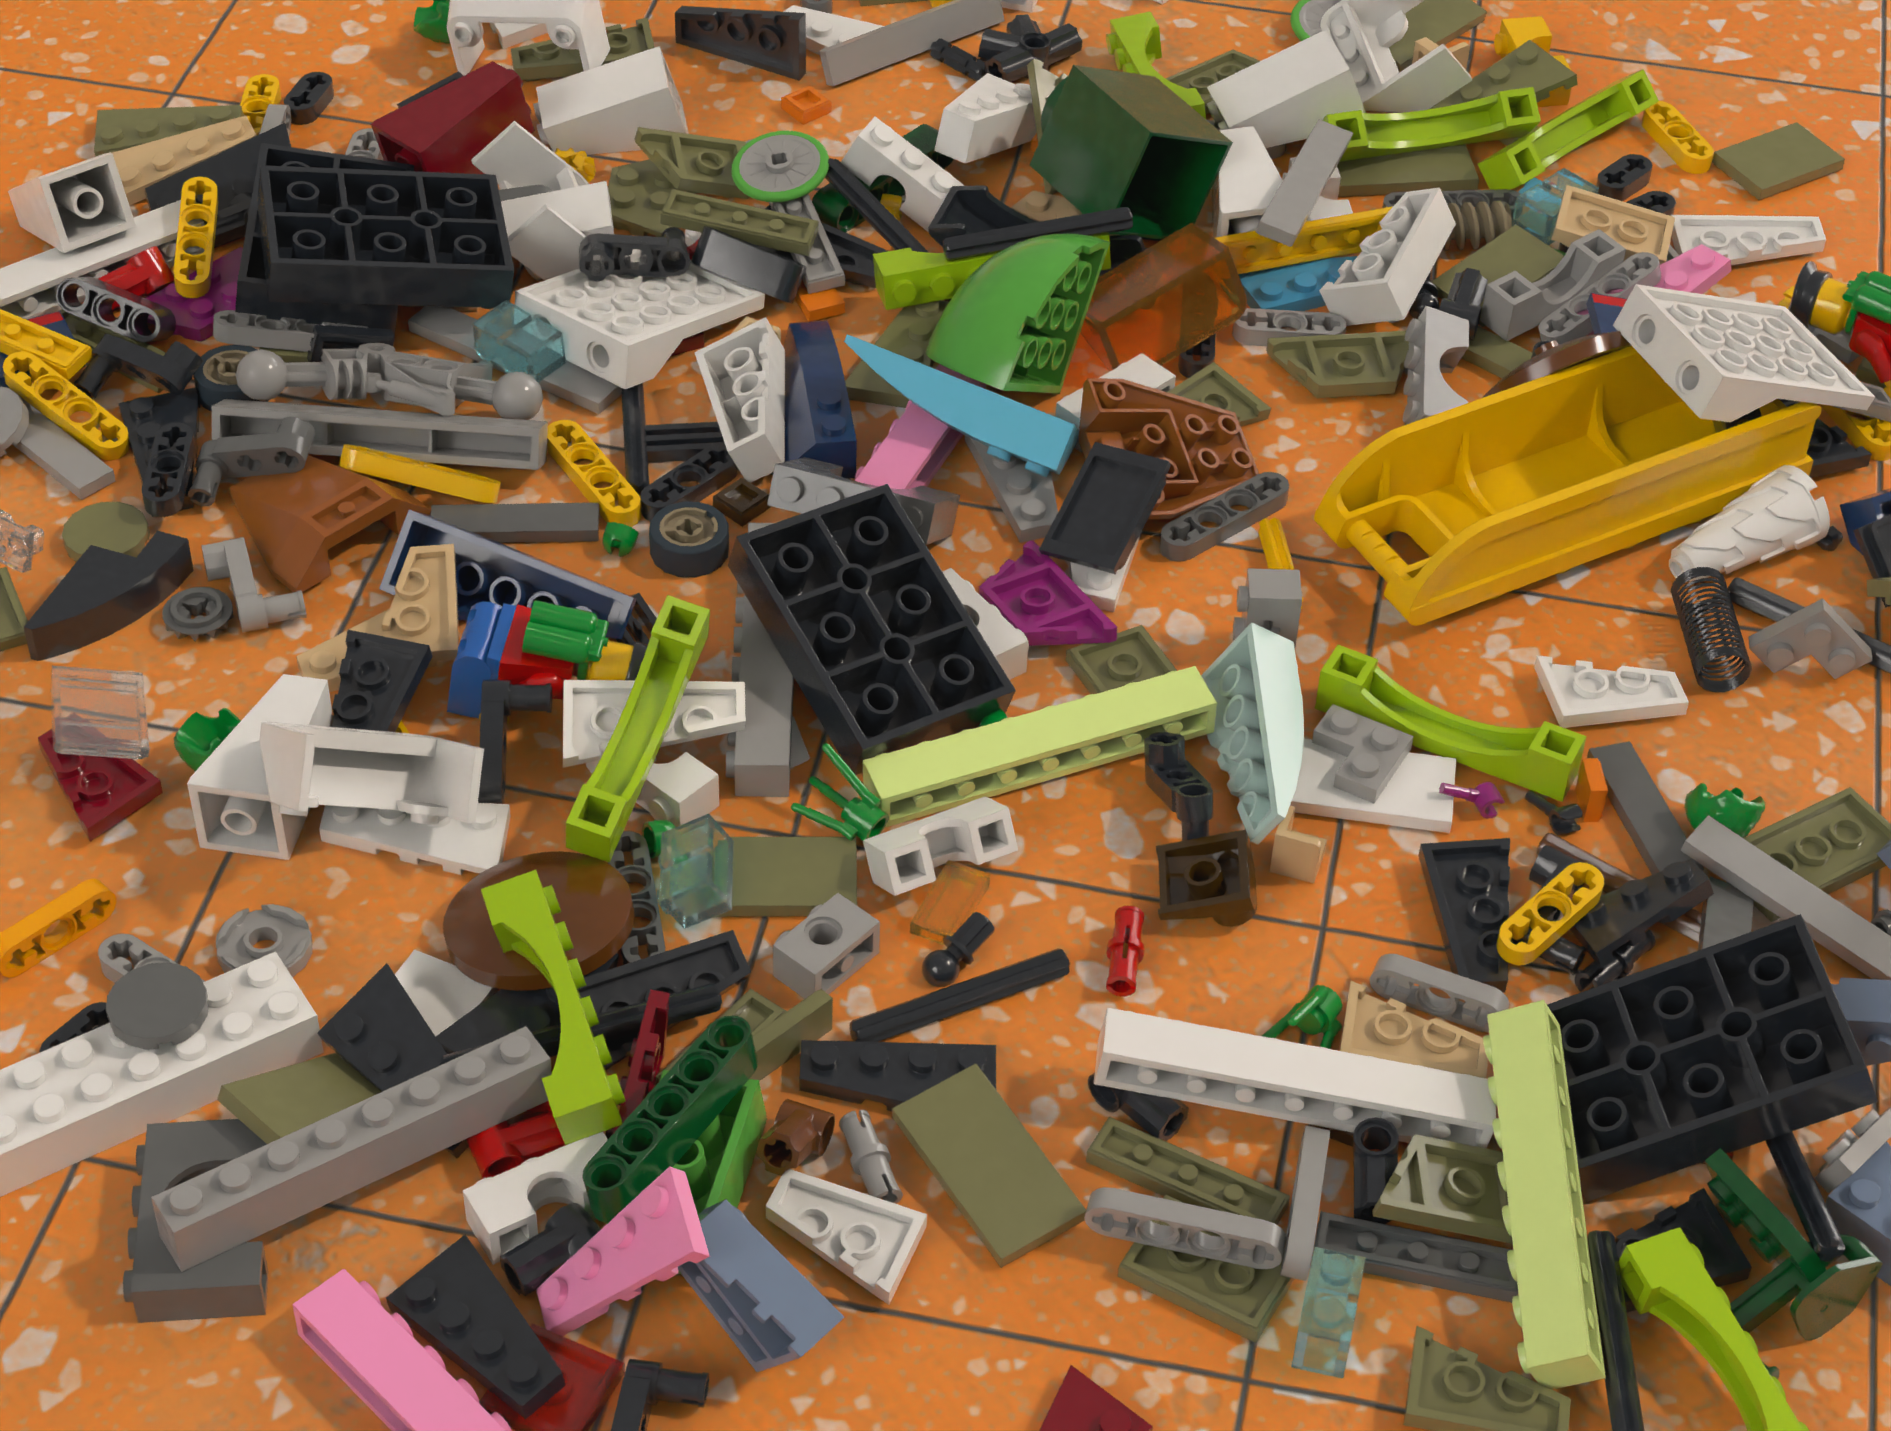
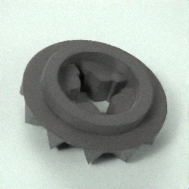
M194 587L178 592L166 602L162 611L167 631H174L178 639L190 635L195 642L203 635L214 638L216 630H227L228 620L234 618L230 598L222 591L210 587Z

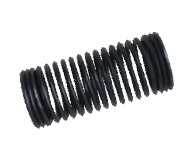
M1696 567L1685 571L1672 583L1671 595L1697 684L1704 690L1711 692L1734 690L1744 684L1750 677L1752 666L1724 575L1710 567ZM1699 576H1711V577H1714V578H1701V579H1698V580H1695V581H1691L1690 583H1688L1687 585H1685L1684 587H1682V585L1685 584L1686 582H1688L1690 579H1693V578H1696V577H1699ZM1701 581H1712V582H1715V583H1703V584H1700V585L1691 587L1690 589H1688L1687 591H1685V592L1683 593V591H1684L1686 588H1688L1689 586H1691L1692 584H1695V583H1698V582H1701ZM1704 586H1713V587H1716V588L1702 589V590L1693 592L1692 594H1690L1689 596H1687V597L1684 599V597H1685L1688 593H1690L1691 591H1693L1694 589H1697V588H1700V587H1704ZM1710 591L1717 592L1716 594H1704L1695 597L1694 599L1686 603L1688 599H1690L1696 594ZM1705 597H1713L1711 599H1706L1695 604H1692L1698 599ZM1708 613H1714L1713 615H1710V616L1700 617V616L1705 615V614H1708ZM1711 618H1716V619H1714V620H1712V621H1708V622L1701 623L1702 621H1705V620H1708V619H1711ZM1713 623H1718V624H1716V625H1714V626H1710V627L1703 628L1704 626H1707V625H1710V624H1713ZM1716 628H1720V629H1718L1717 631L1705 633V632H1707V631H1710V630H1713V629H1716ZM1715 634H1720L1719 636L1707 638V637L1712 636V635H1715ZM1718 639H1722L1721 641H1718V642H1714V643H1710V644H1709V642H1712V641H1715V640H1718ZM1724 644L1723 646L1716 647V648H1712V647H1715V646ZM1731 656H1735L1734 658L1725 663L1717 665L1706 664L1708 662L1723 661ZM1738 657H1739V660H1738L1735 664L1729 666L1728 668H1724V669H1720V670H1708V669L1703 668V667L1718 668V667L1726 666V665L1732 663L1733 661L1737 660ZM1742 661V663L1740 664V666H1739L1737 669H1735V670H1733L1732 672H1730V673L1723 674V675H1709V674H1706V673H1721V672L1729 671L1730 669H1732V668L1736 667L1737 665H1739V663ZM1744 666V668L1742 669V671H1741L1739 674H1737L1736 676H1734V677H1732V678H1730V679H1726V680H1722V681H1713V680H1709V679L1704 678V677H1707V678H1724V677H1728V676H1731V675H1733L1734 673L1740 671L1741 668Z

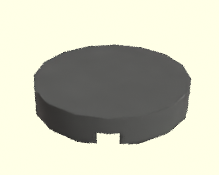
M169 962L147 964L129 971L115 982L107 995V1018L115 1036L129 1046L145 1050L159 1049L158 1044H165L172 1041L173 1046L186 1041L200 1030L208 1016L207 990L200 976L186 966Z

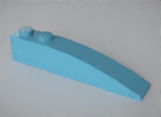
M846 335L844 342L882 379L912 403L947 426L988 446L987 454L1006 462L1010 461L1011 456L1026 461L1024 467L1026 470L1043 477H1047L1049 471L1060 475L1078 442L1079 430L1075 424L851 335Z

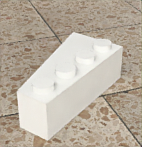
M987 73L943 109L934 151L960 162L968 163L1031 141L1037 132L1030 85L1023 83L1013 84Z
M1440 187L1406 192L1379 222L1382 229L1371 236H1367L1359 245L1362 252L1353 262L1352 260H1346L1338 269L1340 277L1334 284L1333 282H1327L1319 290L1329 312L1341 316L1346 321V326L1386 321L1393 323L1405 319L1456 225Z
M765 317L694 352L727 451L744 479L750 483L774 472L775 464L785 462V349Z

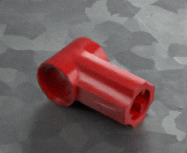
M157 246L136 254L126 262V265L98 278L101 281L141 297L144 295L149 297L169 284L174 283V274ZM116 300L112 304V311L120 308Z
M552 1111L512 1124L503 1121L467 1138V1143L482 1179L497 1176L520 1166L530 1158L540 1157L566 1146Z

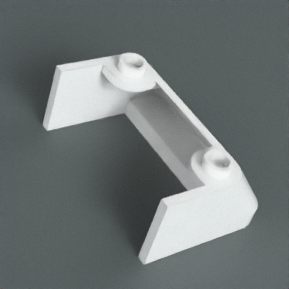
M450 0L447 32L457 70L463 76L471 71L485 48L482 23L546 24L548 35L554 44L564 49H579L584 71L601 66L610 51L599 0Z
M1341 0L1323 15L1320 22L1321 30H1327L1350 68L1365 111L1403 113L1428 110L1472 81L1471 75L1444 44H1441L1399 73L1389 47L1400 41L1408 29V20L1405 13L1424 0Z
M515 121L471 160L472 164L483 173L496 175L500 190L530 185H544L552 191L589 184L579 172ZM545 204L508 237L511 255L524 265L527 272L534 279L540 281L541 279L548 280L579 269V246L586 235ZM593 255V260H600V255Z
M261 722L259 741L271 803L280 805L279 813L307 816L308 808H316L318 805L399 810L411 813V822L422 824H438L439 816L453 818L466 823H476L483 748L420 734Z

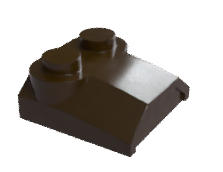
M1246 829L1156 846L1159 861L1160 909H1158V915L1160 920L1213 917L1222 926L1234 927L1246 923L1254 916L1257 910L1256 878L1250 840Z

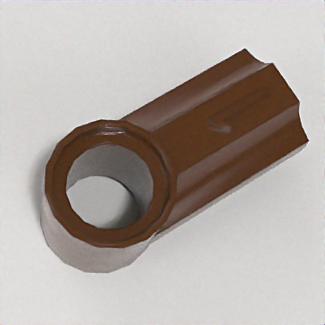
M786 1099L777 1113L774 1126L759 1139L756 1155L763 1161L765 1170L782 1176L788 1169L797 1168L809 1154L819 1157L823 1156L833 1134L835 1115Z

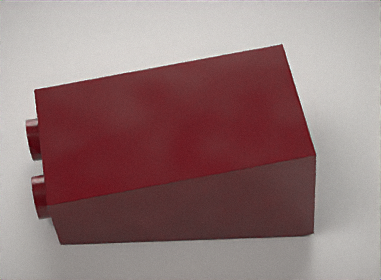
M492 61L371 123V127L383 160L414 165V172L483 174L481 170L472 164L471 160L513 121L517 122L530 134L535 131L530 116L531 109L525 100L522 90L523 82L520 76L514 70L506 69Z

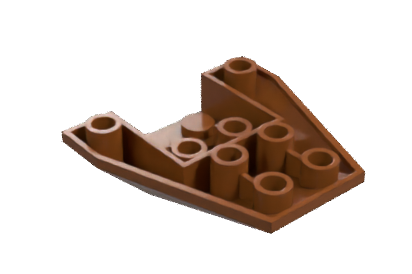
M1087 378L1084 382L1078 442L1085 460L1094 443L1097 442L1170 462L1171 467L1165 476L1166 484L1148 519H1171L1189 512L1259 474L1235 412L1124 379Z
M308 455L305 466L301 471L249 476L228 488L229 494L271 575L292 592L299 590L304 592L331 576L327 550L374 522L381 521L399 535L409 509L431 516V510L407 491Z

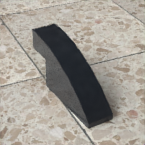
M157 531L137 557L90 545L24 626L31 659L41 661L85 647L114 634L157 607L178 589L194 571L188 539Z

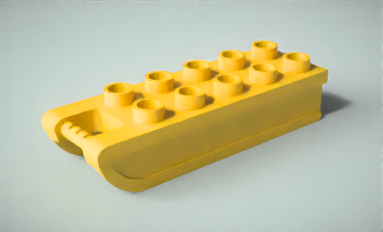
M1629 346L1387 432L1361 450L1342 469L1325 493L1318 509L1315 511L1313 519L1338 547L1342 549L1355 547L1387 582L1384 591L1385 598L1409 624L1418 626L1483 601L1496 599L1504 593L1555 574L1565 573L1573 567L1621 549L1631 548L1642 541L1687 524L1697 523L1703 518L1722 512L1723 507L1747 492L1754 483L1783 465L1795 466L1809 476L1814 460L1806 453L1815 421L1820 416L1822 408L1818 404L1800 402L1787 407L1779 399H1776L1760 407L1761 417L1716 433L1713 420L1700 419L1633 346ZM1398 531L1407 533L1430 557L1407 565L1381 536Z

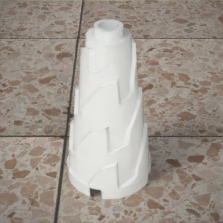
M1783 465L1754 483L1747 492L1723 507L1722 512L1698 526L1692 535L1671 550V558L1669 559L1670 571L1675 578L1685 571L1696 567H1710L1718 570L1720 573L1725 572V574H1729L1756 561H1760L1761 564L1795 548L1798 550L1812 545L1827 535L1830 526L1829 511L1824 496L1814 500L1809 491L1818 487L1816 483L1801 469L1791 465ZM1699 576L1690 579L1688 582L1690 583L1691 581H1695L1701 578H1708L1711 576Z

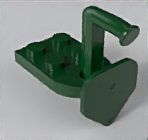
M1721 1148L1708 1157L1705 1163L1712 1180L1707 1185L1719 1200L1716 1204L1718 1210L1734 1228L1742 1224L1752 1235L1749 1239L1750 1244L1766 1263L1769 1264L1776 1260L1779 1266L1730 1303L1731 1311L1743 1331L1750 1333L1794 1299L1790 1312L1799 1334L1808 1341L1821 1337L1854 1311L1883 1263L1863 1242L1853 1236L1841 1234L1840 1237L1845 1245L1843 1255L1849 1262L1834 1265L1826 1270L1828 1266L1840 1257H1834L1831 1262L1821 1261L1817 1252L1813 1250L1810 1241L1807 1242L1792 1223ZM1763 1363L1769 1374L1778 1379L1779 1369L1776 1366L1769 1367Z

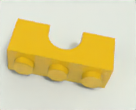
M1542 16L1502 19L1500 32L1495 35L1494 39L1495 52L1501 58H1504L1528 40H1531L1549 54L1552 34ZM1563 55L1553 56L1571 70ZM1564 86L1550 91V97L1537 102L1538 107L1568 105L1571 88L1566 90Z

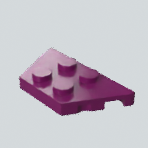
M242 247L213 261L211 285L205 295L198 298L184 297L175 290L174 283H171L145 298L163 305L172 311L176 319V329L173 335H180L185 339L202 342L213 336V321L216 313L225 310H235ZM196 271L189 275V280H195ZM149 315L147 323L154 324L156 329L155 319L152 315Z
M1033 540L1023 545V555L1016 561L1008 559L1000 567L997 574L990 576L979 586V594L989 604L996 606L1001 615L1014 628L1020 629L1025 634L1029 646L1111 643L1117 641V626L1049 556L1040 553V547Z

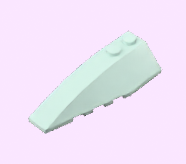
M1251 622L1201 676L1217 702L1214 732L1207 734L1210 745L1217 748L1220 752L1217 758L1220 769L1228 772L1230 776L1227 786L1230 793L1239 798L1240 802L1237 810L1250 842L1258 845L1286 818L1296 791L1302 764L1304 716L1294 642Z

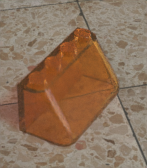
M1190 223L1098 277L1080 334L1109 371L1141 353L1162 366L1180 355V353L1187 351L1234 323L1244 314L1247 306V297L1229 247L1193 223Z

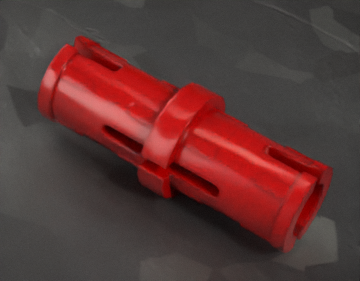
M1122 906L1116 910L1113 938L1109 940L1106 950L1107 957L1110 960L1106 989L1111 994L1120 997L1132 995L1136 991L1138 964L1143 960L1145 951L1144 944L1141 942L1142 925L1145 915L1141 909L1135 906ZM1125 943H1128L1127 958H1123Z

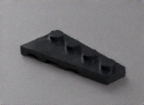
M280 124L145 188L149 210L152 211L181 200L183 184L193 177H206L215 182L218 191V211L227 208L231 200L238 194L244 192L253 193L261 143L291 147L286 124ZM202 194L197 195L196 204H203Z
M1510 838L1420 844L1418 857L1452 973L1493 986L1505 993L1508 982V962L1499 955L1497 940L1501 925L1509 917L1508 885L1510 881V866L1508 864Z

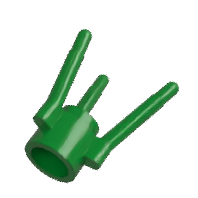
M823 744L822 750L860 795L862 800L855 797L848 801L819 778L811 776L809 778L810 784L843 809L841 819L844 823L798 803H793L791 809L806 818L838 831L850 841L856 836L863 841L881 834L889 820V815L879 808L881 800L865 787L830 744Z
M1324 985L1313 986L1300 1003H1296L1288 1014L1266 1031L1262 1037L1276 1038L1289 1026L1297 1025L1303 1032L1310 1035L1323 1033L1324 1036L1320 1047L1331 1049L1334 1037L1342 1028L1341 1023L1336 1019L1342 1011V1001L1331 988Z

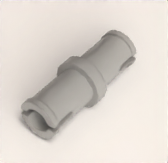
M859 1110L858 1114L861 1122L857 1118L856 1111L847 1113L839 1121V1127L844 1133L852 1153L850 1163L853 1171L861 1175L870 1196L879 1199L882 1197L885 1201L897 1204L902 1199L903 1193L898 1187L889 1165L891 1161L890 1152L885 1144L879 1142L869 1113L866 1110Z

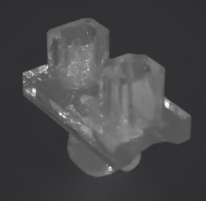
M0 509V563L21 573L27 572L32 567V555L43 550L44 531L32 524L23 527L14 522L11 514Z

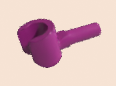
M1490 782L1479 784L1474 789L1447 783H1441L1439 787V793L1474 802L1481 816L1487 819L1496 817L1498 814L1492 805L1493 803H1505L1496 786Z

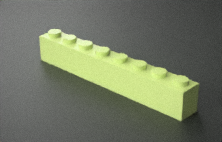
M1196 666L1178 671H1170L1161 676L1140 682L1128 683L1122 687L1097 694H1089L1080 699L1055 706H1047L1038 711L1005 718L999 722L974 729H966L957 734L932 741H924L911 747L890 753H882L863 760V784L881 800L879 808L889 815V820L885 826L889 827L951 809L985 796L989 798L1144 753V739L1153 733L1169 732L1181 734L1185 740L1213 733L1217 702Z
M1540 1000L1487 1014L1489 1035L1483 1037V1044L1487 1058L1493 1064L1494 1076L1488 1077V1088L1491 1098L1498 1108L1499 1118L1493 1119L1492 1122L1495 1139L1503 1152V1161L1498 1162L1497 1170L1501 1185L1508 1196V1205L1502 1207V1215L1506 1230L1512 1236L1513 1250L1507 1252V1260L1511 1275L1518 1285L1519 1295L1512 1298L1514 1315L1517 1323L1522 1327L1524 1342H1519L1517 1345L1518 1357L1525 1374L1531 1373L1539 1384L1554 1390L1606 1377L1560 1024L1545 1001Z

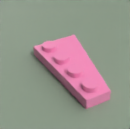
M1701 244L1661 264V279L1654 287L1703 294L1731 272V260ZM1613 289L1606 292V294H1616L1623 291V289ZM1588 309L1582 310V311L1578 312L1577 314H1579V315L1589 314V313H1588Z
M669 1166L536 1289L547 1332L564 1336L608 1312L610 1303L618 1299L628 1301L640 1295L643 1285L655 1279L664 1282L678 1274V1266L688 1261L699 1263L710 1257L684 1171Z

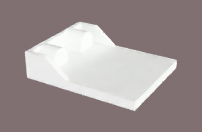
M632 250V254L629 255L631 262H639L640 250ZM691 260L689 269L680 276H667L665 278L610 274L603 281L595 282L589 280L579 268L516 290L513 334L623 389H628L654 379L683 339L763 309L765 294L691 263Z
M1636 284L1613 324L1621 332V335L1700 419L1732 422L1776 399L1868 410L1875 399V396L1784 306Z

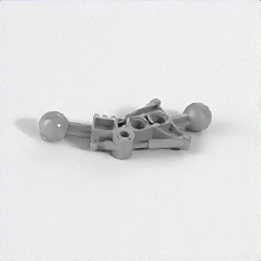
M366 343L360 345L358 349H322L321 362L284 363L282 358L275 353L259 349L246 354L240 360L236 371L237 385L241 391L250 398L260 401L276 398L285 387L322 386L329 400L366 399L367 392H380L386 401L425 407L446 417L452 416L455 413V408L464 401L493 405L502 418L520 420L534 418L539 412L543 401L540 384L533 376L522 371L510 372L501 376L498 381H492L493 365L488 361L463 363L396 352L393 346L384 343Z

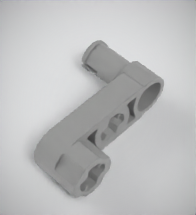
M244 537L201 545L208 581L230 578L242 633L269 628L268 623L301 617L307 618L302 590L263 598L262 594H257Z

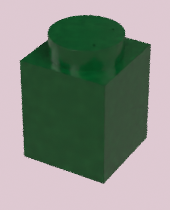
M1073 65L1069 76L1054 88L1044 105L1041 115L1043 135L1029 165L1082 214L1128 207L1133 218L1132 228L1109 234L1137 235L1145 238L1186 242L1233 142L1155 76Z

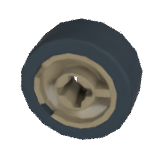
M226 345L209 350L201 356L203 362L194 374L195 388L199 392L200 404L205 409L212 412V406L224 399L260 401L244 394L237 385L236 371L240 360L249 352L257 349L244 345Z
M683 501L668 505L658 511L650 521V555L656 566L671 575L699 577L710 574L720 568L728 558L729 524L723 513L708 504Z

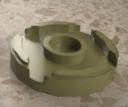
M100 502L86 506L72 514L64 524L62 537L68 556L77 562L90 545L137 557L145 547V542L149 540L150 531L143 512L133 505L121 502Z

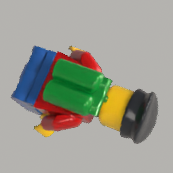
M1813 261L1805 263L1797 278L1788 310L1811 333L1816 328L1831 334H1839L1845 329L1846 334L1852 335L1849 342L1850 349L1865 357L1871 363L1880 383H1885L1886 385L1883 390L1891 399V276L1879 271H1872L1870 273L1861 271L1857 274L1854 281L1850 280L1848 284H1844L1832 279L1833 276L1830 272L1818 270L1816 263Z
M537 600L534 601L532 608L503 603V607H500L492 602H479L473 605L469 611L457 656L452 665L447 712L480 719L483 680H511L512 684L546 685L551 683L553 699L561 700L564 699V680H574L575 677H577V680L635 681L648 645L639 641L635 642L634 646L609 641V638H606L609 622L598 619L597 615L593 612Z

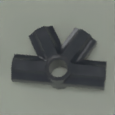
M1028 14L1016 15L1012 22L1007 23L1006 33L985 29L982 34L978 57L985 61L984 71L986 74H991L1008 82H1014L1023 77L1029 79L1027 65L1033 59L1044 62L1042 68L1048 71L1049 65L1081 51L1082 39L1078 34L1077 28L1069 23L1043 34L1037 22L1031 20Z

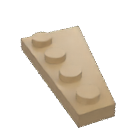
M241 116L113 152L112 154L129 206L146 199L145 188L257 136L247 116Z

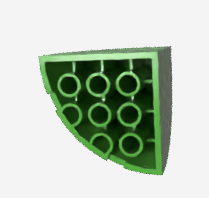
M1050 234L1018 242L1000 251L979 266L957 290L943 311L933 331L925 354L933 361L955 372L1003 391L1060 394L1110 242L1088 235Z

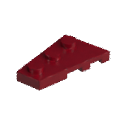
M650 989L639 1036L634 1038L628 1061V1067H630L628 1077L622 1076L620 1081L626 1102L618 1104L620 1106L619 1113L622 1122L630 1116L656 1086V1076L660 1073L665 1056L670 993ZM621 1125L606 1130L605 1136L607 1137V1139H609Z

